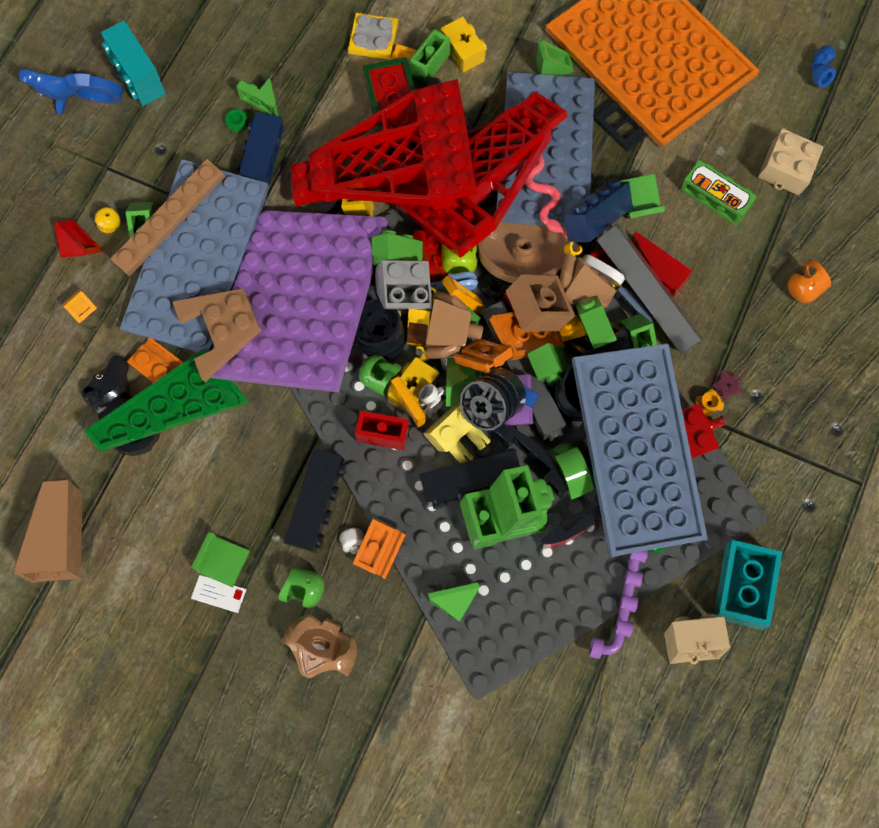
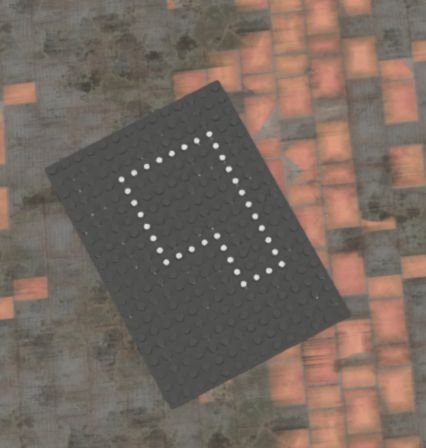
M501 155L494 156V159L501 158ZM498 191L476 205L493 216L497 210ZM397 207L379 216L386 218L388 222L386 229L395 231L396 235L412 236L414 232L424 230ZM574 242L572 245L573 251L574 248L578 246L576 242ZM583 251L580 254L575 255L576 258H582L585 256ZM478 256L477 268L473 272L477 276L478 284L471 291L475 292L485 308L503 302L507 312H511L503 294L513 283L501 280L491 274L483 266ZM375 271L372 275L365 302L371 299H379L376 293ZM613 296L609 306L604 308V311L609 321L620 326V321L627 319L628 316ZM575 309L573 312L577 315L578 311ZM408 315L401 318L407 334ZM483 327L481 339L491 342ZM467 337L465 347L477 339ZM354 338L339 392L290 387L326 450L330 453L341 455L345 459L344 463L347 464V468L343 478L370 524L375 517L407 533L393 563L474 699L479 700L619 614L620 600L624 590L630 554L609 557L602 517L589 530L568 543L548 549H541L539 546L540 541L558 525H561L567 532L599 505L594 499L597 490L584 422H570L564 419L566 428L563 436L554 441L548 439L542 442L534 424L508 427L525 434L546 452L567 442L573 448L577 447L589 469L594 490L572 500L566 492L562 498H559L553 492L554 500L551 501L552 505L547 510L545 532L498 542L493 546L473 550L460 503H457L456 500L448 502L446 507L440 509L427 508L420 483L421 473L460 464L449 451L439 452L423 434L451 408L446 407L447 373L442 368L441 359L423 361L439 372V382L435 387H442L444 393L441 395L438 404L433 408H429L427 405L420 406L425 414L426 421L425 424L417 427L409 415L388 402V394L383 397L360 382L359 370L367 356L362 352ZM406 342L404 349L396 357L386 361L391 364L398 363L404 367L407 362L411 363L415 357H422L423 351L416 350L417 346L408 345ZM565 347L563 350L568 372L573 367L572 359L574 357L568 348ZM544 382L551 394L555 382L550 384ZM678 389L682 410L689 408L690 405ZM360 411L409 419V432L405 451L357 442L355 432ZM483 431L491 441L489 444L485 443L486 447L482 450H478L477 446L467 435H464L460 440L461 444L474 456L472 460L516 450L520 467L528 465L532 480H544L547 474L518 446L513 443L506 449L489 434L490 431ZM719 448L692 459L708 540L669 546L661 553L648 551L645 563L639 562L638 572L643 573V579L640 588L635 587L633 593L634 597H638V601L723 550L731 540L737 541L767 522V516ZM479 583V592L460 621L429 602L428 593Z

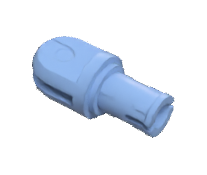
M473 272L448 274V276L470 291L477 287V276ZM442 280L430 282L431 287L439 292H443L445 289L441 282Z

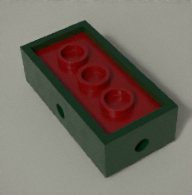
M406 57L363 66L364 82L373 115L415 90ZM416 103L388 119L389 129L417 122ZM382 123L376 126L377 132L382 131ZM412 141L407 148L413 150L417 143ZM390 147L385 154L392 155L396 149Z

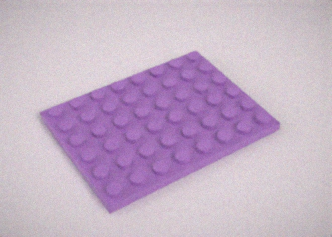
M261 210L233 290H245L262 331L211 378L339 392L375 268L371 253L372 237L381 235L382 231L386 230L388 223L386 218Z

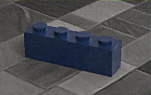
M256 112L254 120H251L249 123L248 132L250 135L248 140L244 142L243 160H239L238 173L240 176L265 182L270 186L284 132V124L281 116Z
M610 179L605 185L597 188L593 194L586 196L582 202L574 205L570 211L564 214L568 241L590 242L602 233L606 227L612 225L632 209L630 182Z

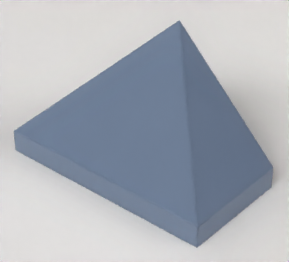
M623 287L617 289L615 299L631 317L643 314L652 322V314L635 292Z

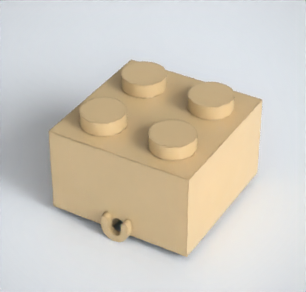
M782 128L772 141L758 178L774 184V188L777 190L785 189L800 195L811 181L824 146Z
M715 614L703 615L697 620H690V617L674 619L675 622H672L664 633L669 664L684 662L697 664L698 661L720 659L730 649L725 618L716 617Z

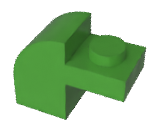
M567 442L547 451L562 474L567 489L566 493L571 500L594 490L589 469L577 447L573 448Z

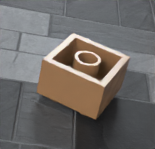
M521 274L506 290L522 332L559 331L575 316L558 276Z

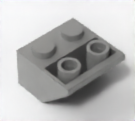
M382 260L375 268L376 293L384 309H432L428 261Z

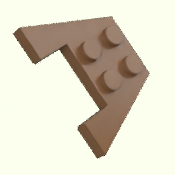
M244 289L173 301L177 316L182 324L203 315L215 349L194 359L201 379L204 382L210 379L262 331Z

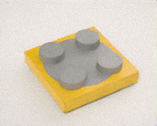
M356 13L348 53L391 60L399 24L398 19Z

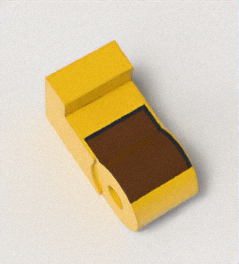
M409 309L408 345L425 347L432 309Z

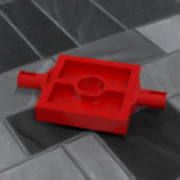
M700 403L683 409L682 413L691 458H697L720 448L714 436V429L726 425V421H722L724 417L720 416L709 421Z

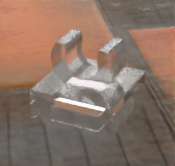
M442 396L438 404L433 408H429L427 405H420L425 418L437 421L439 419L437 416L439 409L444 412L449 410L443 404L445 399Z

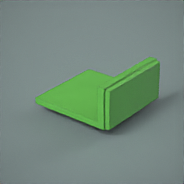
M655 174L622 180L630 182L633 208L625 213L626 219L665 212V206H660Z
M208 532L191 568L197 573L233 588L250 551L218 538L212 532Z

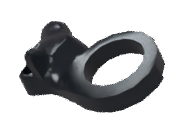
M117 355L112 357L105 369L95 374L89 385L82 389L84 402L96 411L99 420L133 398L130 395L127 378L129 364L126 359ZM161 432L145 437L139 442L127 443L113 449L122 455L128 456L145 454L152 450V447L159 440Z

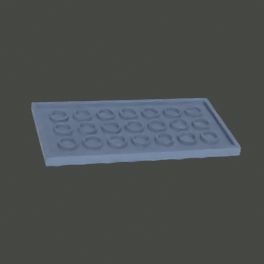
M508 72L505 111L519 105L535 91L566 110L567 118L551 130L552 139L542 153V157L545 160L544 167L533 177L535 182L551 185L560 192V204L548 214V218L558 221L562 227L566 228L564 214L570 211L574 205L582 202L586 196L590 195L595 78ZM521 141L511 142V145L522 144ZM522 167L501 184L509 189ZM524 183L501 223L546 226L540 219V211L552 200V196L532 191ZM499 192L497 198V208L500 205L503 198L505 197Z
M181 160L167 200L201 164ZM222 171L226 177L144 261L120 329L130 334L147 339L152 338L157 342L195 353L203 349L206 352L213 350L214 343L203 315L182 324L177 316L173 301L233 290L242 260L269 190L268 183Z
M669 344L574 357L572 364L609 557L708 540Z

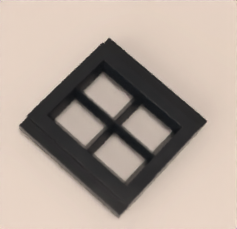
M613 99L609 100L593 114V120L626 152L648 136L645 130L630 115H627ZM617 110L625 119L615 127H612L605 119ZM629 121L636 130L626 138H623L616 130Z

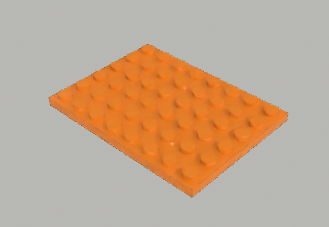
M581 0L548 23L545 31L591 78H595V82L645 130L647 135L660 148L664 147L758 76L760 71L687 0Z

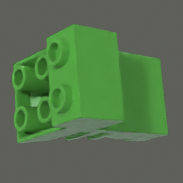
M526 465L503 470L488 490L465 494L460 501V507L472 549L493 546L498 542L545 532L547 510L552 505L551 501L554 500L551 486L546 485L543 479L532 480L529 467Z

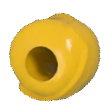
M104 207L97 211L95 222L101 232L108 234L114 232L119 227L120 217L113 208Z

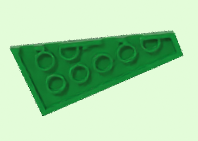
M203 349L87 428L84 433L97 450L103 452L248 404V399L231 380L210 378L204 382L201 379L194 359L207 353Z

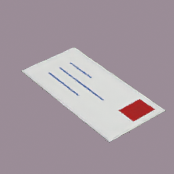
M199 575L191 599L238 613L246 589L237 586L232 588L211 578Z

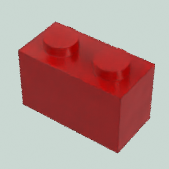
M360 411L355 432L356 440L359 443L405 451L409 432V419Z

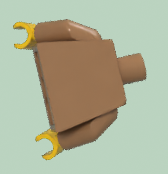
M573 241L565 244L564 252L566 256L559 280L572 310L574 311L576 309L575 305L583 299L598 296L603 308H607L616 290L622 287V284L621 286H616L610 283L580 257L576 258L575 255L582 252L580 245L576 246L573 251Z
M432 287L431 292L434 293L432 297L433 305L425 347H416V350L423 351L422 357L418 358L421 361L442 359L454 355L461 348L465 347L467 337L481 340L483 332L482 325L470 323L472 312L468 311L467 305L456 295L439 292Z

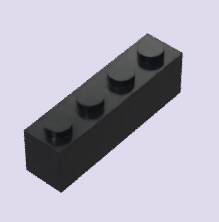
M316 448L313 449L284 544L315 554L317 548H322L325 535L322 534L324 525H329L332 511L329 509L332 501H336L340 487H337L339 477H344L347 468L343 456Z
M516 450L421 473L420 483L427 508L440 509L446 507L448 502L456 500L457 503H460L465 494L490 489L503 470L520 467Z

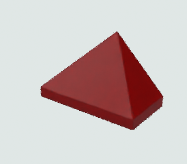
M74 219L55 223L61 258L101 252L102 248Z

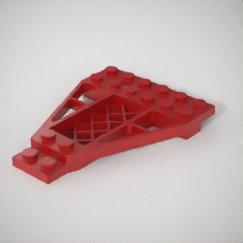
M455 79L413 90L311 152L308 161L292 164L291 177L295 205L300 206L316 201L331 202L347 199L432 206L434 210L457 205L456 199L478 194L459 80ZM416 103L417 122L389 129L388 119ZM380 123L383 124L382 131L359 137ZM412 141L417 143L413 151L407 148ZM390 147L396 149L391 156L385 154ZM368 153L373 154L374 156L368 162L363 160ZM402 153L408 155L403 163L397 160ZM347 158L352 160L347 167L342 166ZM380 159H383L386 162L381 168L375 166ZM415 159L420 161V163L411 165ZM359 164L364 166L358 174L353 172ZM392 165L398 167V169L388 171ZM370 171H373V172L376 173V174H374V175L367 176V174H368ZM349 176L354 178L353 180L344 182ZM422 178L427 180V195L397 193L396 185ZM387 187H390V188H391V192H390V193H387V192H375V190H379V189H383V188H387Z
M535 91L519 105L507 109L492 122L468 131L478 194L456 199L457 205L434 210L432 206L392 204L459 258H462L497 229L552 139L551 130L567 118L566 110ZM521 141L522 144L511 145V142ZM506 143V146L495 147V144ZM402 154L397 160L403 163L408 155ZM505 155V158L494 159V156ZM489 156V160L478 161V157ZM415 159L411 165L420 163V161ZM392 165L390 170L398 169V167ZM522 167L509 189L501 184ZM488 168L487 172L477 173V169ZM422 178L396 185L397 193L427 195V180ZM387 187L376 191L390 193L391 188ZM496 190L505 197L493 216L477 206L476 203L491 191Z

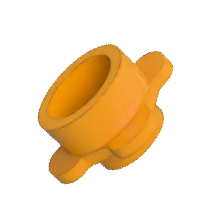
M708 390L703 396H697L695 399L696 404L700 403L706 417H710L713 412L721 411L724 408V403L714 390Z

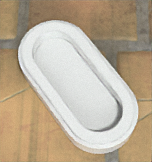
M591 255L583 257V260L610 283L621 286L625 280L623 274Z

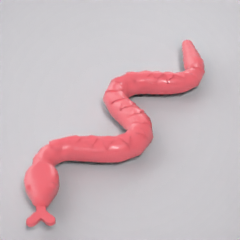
M541 155L525 184L532 191L552 196V200L541 209L540 219L548 230L562 232L564 237L567 238V231L563 230L561 223L548 218V214L560 204V192L551 185L537 183L533 180V177L544 167L545 160Z

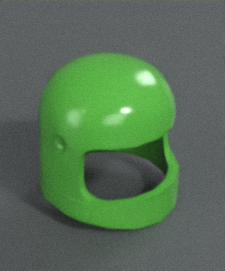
M370 355L360 367L359 380L365 387L384 397L388 394L387 390L391 380L399 376L403 366L398 363L391 364L381 355Z
M294 565L278 599L285 603H288L291 598L303 601V607L312 608L322 598L325 586L324 579L316 572Z

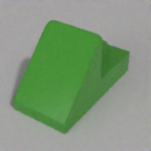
M268 78L261 89L253 83L248 84L243 80L239 82L236 87L240 99L269 115L278 116L271 78Z

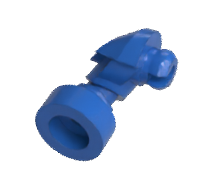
M830 45L820 47L813 54L814 59L811 65L812 81L820 88L828 86L836 76V70L827 64V62H832V58L835 57L834 48Z

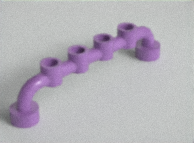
M648 550L630 553L624 590L620 600L619 616L615 626L614 640L611 644L605 645L604 639L593 636L589 657L600 659L601 654H614L622 647L625 636L631 637L633 622L628 621L630 611L635 612L637 609L638 597H634L633 593L635 587L640 588L643 573L638 572L639 562L645 563Z

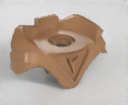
M304 615L290 622L288 629L284 632V637L280 641V643L290 647L296 658L300 674L306 678H312L329 670H337L348 676L357 657L356 642L352 635L340 632V624L330 619H325L322 623L312 615Z

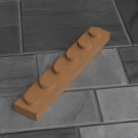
M206 159L115 253L111 260L130 277L226 177L224 173Z

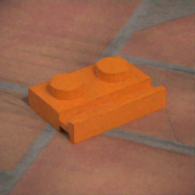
M148 338V341L144 345L142 344L127 361L133 369L152 383H155L184 363L152 338Z
M477 339L461 350L462 354L453 355L456 364L485 373L491 372V367L502 366L506 360L513 356L511 347L482 339Z
M374 517L353 564L386 579L407 533Z

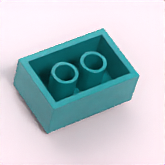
M125 20L101 32L104 42L101 44L108 55V60L113 68L118 70L117 73L121 81L128 86V91L134 100L138 99L141 105L145 106L166 94L156 68Z
M731 540L724 550L713 614L716 617H724L726 622L759 630L770 627L782 552Z

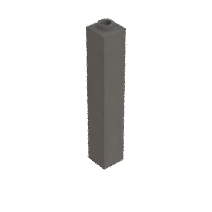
M609 225L600 233L602 236L597 241L624 275L625 279L678 351L682 354L703 339L701 334L621 226L615 225L613 227Z
M503 302L480 311V321L491 342L501 345L502 343L489 319L496 314L508 313ZM529 357L512 361L510 359L506 360L503 364L505 369L510 370L515 375H531V388L539 394L532 408L533 424L542 442L548 439L554 441L562 437L566 423L545 383L538 380Z

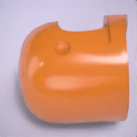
M815 259L808 260L802 266L803 276L793 274L788 280L789 293L800 303L813 302L831 287L829 275ZM809 266L816 269V273L812 277L809 274Z

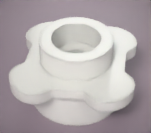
M433 384L425 385L418 394L419 404L433 408L440 401L444 389L442 387L436 388Z

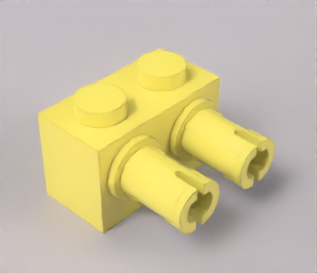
M460 401L449 408L423 433L439 452L449 451L459 463L471 461L474 457L460 442L464 435L470 438L478 450H482L486 447L485 443L489 444L491 441L482 430L475 428L467 421L462 413Z

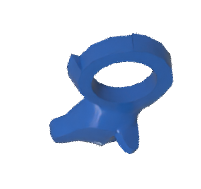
M19 70L20 81L32 86L37 94L56 100L57 114H64L67 100L70 97H78L104 104H117L122 100L123 87L103 78L91 76L90 74L76 73L66 75L65 77H57L31 70Z

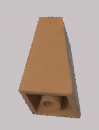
M55 477L51 481L42 482L14 574L31 583L81 579L82 491L67 480V478Z

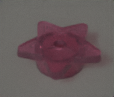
M725 371L720 372V380L712 385L713 388L718 390L725 401L732 395H742L743 393L738 385L741 376H730Z

